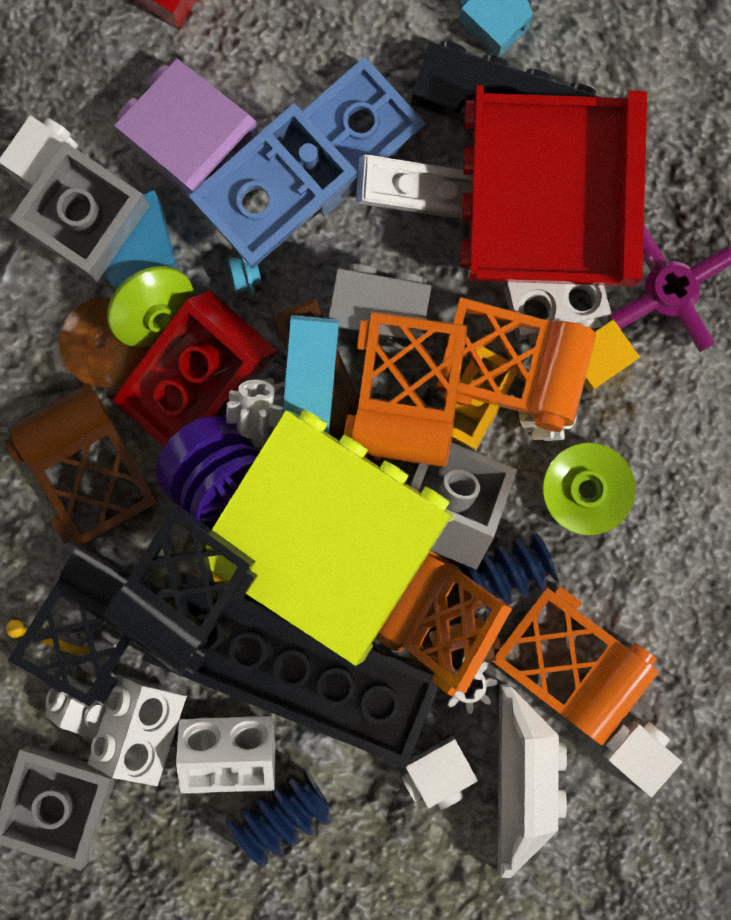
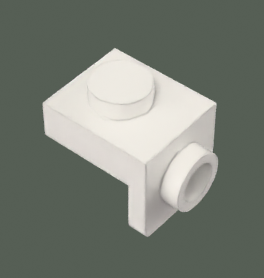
M67 675L71 686L86 694L89 692L92 686L81 683L74 677ZM51 688L46 698L45 716L59 728L94 739L106 709V702L104 706L95 702L92 708L88 709Z

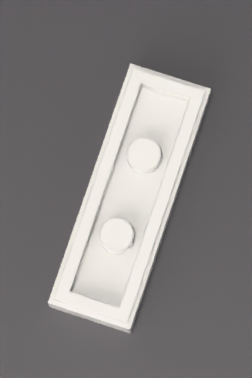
M366 154L359 157L356 203L461 219L462 194L471 193V175H463V170Z

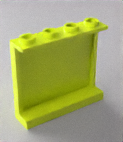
M304 408L300 415L285 411L212 530L256 561L251 570L258 576L248 590L247 595L356 666L365 660L373 647L372 642L442 531L456 515L446 509L450 501L434 490L425 486L420 493L405 482L409 475L386 460L379 467L364 456L368 449L345 434L339 441L326 433L324 429L328 423ZM205 543L206 549H210L211 547ZM222 555L208 557L211 571L225 580H230L238 568Z

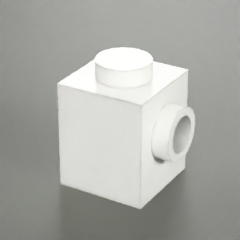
M634 721L627 727L623 723L620 724L605 745L608 747V750L602 755L651 798L682 763L680 759L665 747L670 739L650 722L644 728Z
M453 735L412 757L406 767L409 773L402 776V780L414 802L423 798L428 809L438 804L440 810L460 801L465 797L462 790L478 782Z

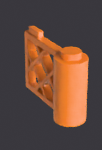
M460 297L453 323L463 325L465 314L470 313L485 317L494 332L473 344L466 335L463 357L470 355L482 377L469 384L459 382L456 404L470 407L471 401L474 399L527 413L536 419L535 425L537 427L553 432H561L563 426H572L575 422L596 339V332L578 323L569 321L551 322ZM497 321L504 322V323H508V324L505 325L504 327L500 328V326H499V324L497 323ZM518 327L538 331L535 347L517 356L505 334ZM454 334L449 336L443 361L453 355L456 336ZM498 339L511 360L489 372L476 350ZM532 357L527 372L522 362ZM451 363L441 370L447 379ZM515 367L525 383L521 399L502 394L493 378ZM438 379L435 389L444 391L442 400L446 401L447 389ZM487 383L490 390L479 388V386Z
M374 311L371 312L370 321L361 320L357 349L366 350L359 405L356 415L348 414L344 434L368 449L365 455L447 467L468 325ZM381 324L400 326L412 342L391 359L378 343ZM410 328L427 330V332L417 338ZM434 332L456 335L453 355L437 366L421 342ZM415 347L432 370L410 385L394 362ZM378 353L384 364L375 370L376 355ZM451 363L448 380L441 370ZM388 367L404 388V391L391 401L371 398L373 378ZM436 375L447 389L445 409L425 406L414 390ZM409 395L415 404L399 401Z
M430 550L382 626L376 639L394 651L401 652L403 648L435 673L431 682L446 694L454 696L456 691L467 692L512 608L459 571L457 565ZM456 582L459 585L460 604L448 608L447 596ZM487 605L492 610L483 627L476 630L474 610ZM461 616L463 635L450 640L449 620ZM436 626L437 645L429 649L423 648L421 644L429 629ZM464 647L465 660L456 674L452 669L451 652Z
M559 586L555 593L546 588V591L542 593L495 655L496 661H493V663L603 747L659 674V671L653 667L657 658L637 643H634L630 649L621 644L580 613L577 609L582 602L561 586ZM548 602H551L565 613L567 632L540 635L537 616ZM571 618L585 629L572 631ZM533 623L535 636L521 638ZM593 634L608 645L597 661L577 664L574 636ZM568 637L572 664L544 668L541 641ZM536 642L539 669L519 671L505 660L516 644ZM592 667L580 683L578 669ZM573 670L575 690L564 705L548 693L545 673ZM540 674L542 688L527 676Z

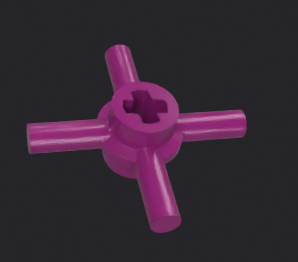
M644 225L643 259L651 271L645 280L644 295L611 313L608 318L610 321L614 319L619 328L622 329L653 310L664 316H678L700 353L715 344L694 308L700 295V283L731 265V249L725 247L690 268L682 262L666 261ZM677 282L681 290L677 294L672 293L667 296L663 291V287L668 283L671 285Z

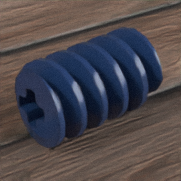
M536 532L529 535V549L519 539H515L512 541V555H509L499 545L495 547L494 562L485 554L477 570L460 563V571L494 596L499 595L507 605L512 604V589L514 588L525 599L529 597V583L534 582L541 592L546 591V577L551 575L559 585L557 573L548 548ZM485 605V607H486L489 611L492 610L490 607H488L487 605ZM477 609L474 610V617L477 616Z
M306 768L303 769L306 784L302 786L290 777L287 779L290 794L286 796L275 787L274 791H272L274 799L272 806L260 797L256 799L258 815L254 816L245 808H242L240 810L243 822L241 826H237L229 818L226 819L227 827L238 846L248 858L252 859L259 866L264 867L268 864L266 848L276 856L284 853L282 838L293 846L299 844L298 828L307 835H313L316 831L313 818H316L324 825L331 823L329 804Z

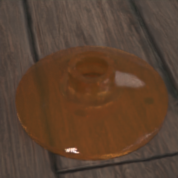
M111 297L94 298L80 304L69 314L60 334V351L69 371L82 382H89L92 386L99 388H112L125 384L151 349V346H129L115 337L107 321V309ZM102 332H107L111 336L110 345L103 349L98 348L95 344L96 336Z

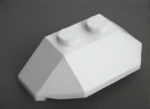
M499 684L498 872L501 878H511L558 831V818H566L567 811L566 790L558 789V771H566L567 767L566 743L559 742V735L508 684Z

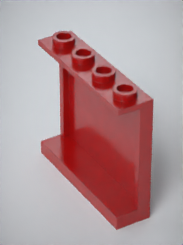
M477 85L474 100L465 101L464 128L473 129L472 146H464L463 175H471V193L462 194L461 221H470L469 239H461L460 268H468V281L636 287L643 279L647 91L628 90L625 98L484 93V85Z

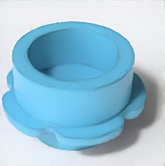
M240 254L238 257L227 259L229 275L235 295L249 292V296L254 295L253 286L261 284L258 265L252 269Z

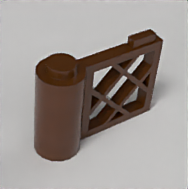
M89 382L8 427L10 437L4 440L5 445L17 464L25 461L34 473L58 515L51 519V522L64 544L73 540L76 547L81 543L85 544L158 502L111 421L100 397ZM107 435L117 450L113 470L87 463L91 445ZM84 449L81 461L68 458ZM121 459L130 474L118 471ZM59 462L78 466L79 470L73 492L55 488L45 470ZM85 469L111 475L104 501L78 494ZM116 477L135 482L144 499L130 507L110 503ZM60 496L71 498L68 510ZM76 500L102 507L98 525L82 534L72 518ZM108 509L119 511L118 514L105 520Z

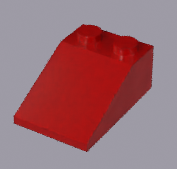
M209 290L185 301L112 401L162 447H165L172 436L182 427L195 420L210 416L222 417L227 412L229 392L231 390L238 391L239 386L245 381L256 380L277 353V350Z

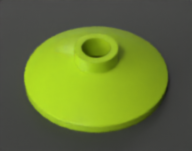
M168 266L149 267L134 273L116 289L110 299L107 309V321L112 333L118 340L129 346H153L185 301L195 296L193 286L181 271Z
M581 443L563 450L552 460L543 480V498L550 515L563 528L580 535H598L614 529L628 516L635 500L636 484L630 466L618 452L598 443ZM583 481H589L595 487V494L590 499L582 497L579 493V486Z

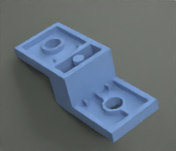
M364 56L303 111L295 103L288 107L193 191L189 198L253 269L317 211L325 217L357 189L360 156L366 154L392 158L425 128L426 123ZM365 111L371 114L375 121L371 130L366 133L354 132L348 125L349 117L353 113ZM255 189L262 190L269 196L268 207L263 212L257 214L246 211L242 205L244 196L249 191Z

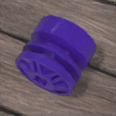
M220 416L199 418L182 427L168 440L158 457L155 470L157 481L176 505H179L212 529L260 452L246 437L239 434L234 423H227L226 418Z

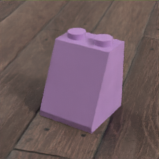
M176 59L169 67L167 65L161 66L152 75L148 82L150 88L139 100L132 98L121 108L117 115L119 121L114 125L120 137L187 198L259 134L256 120L179 59Z

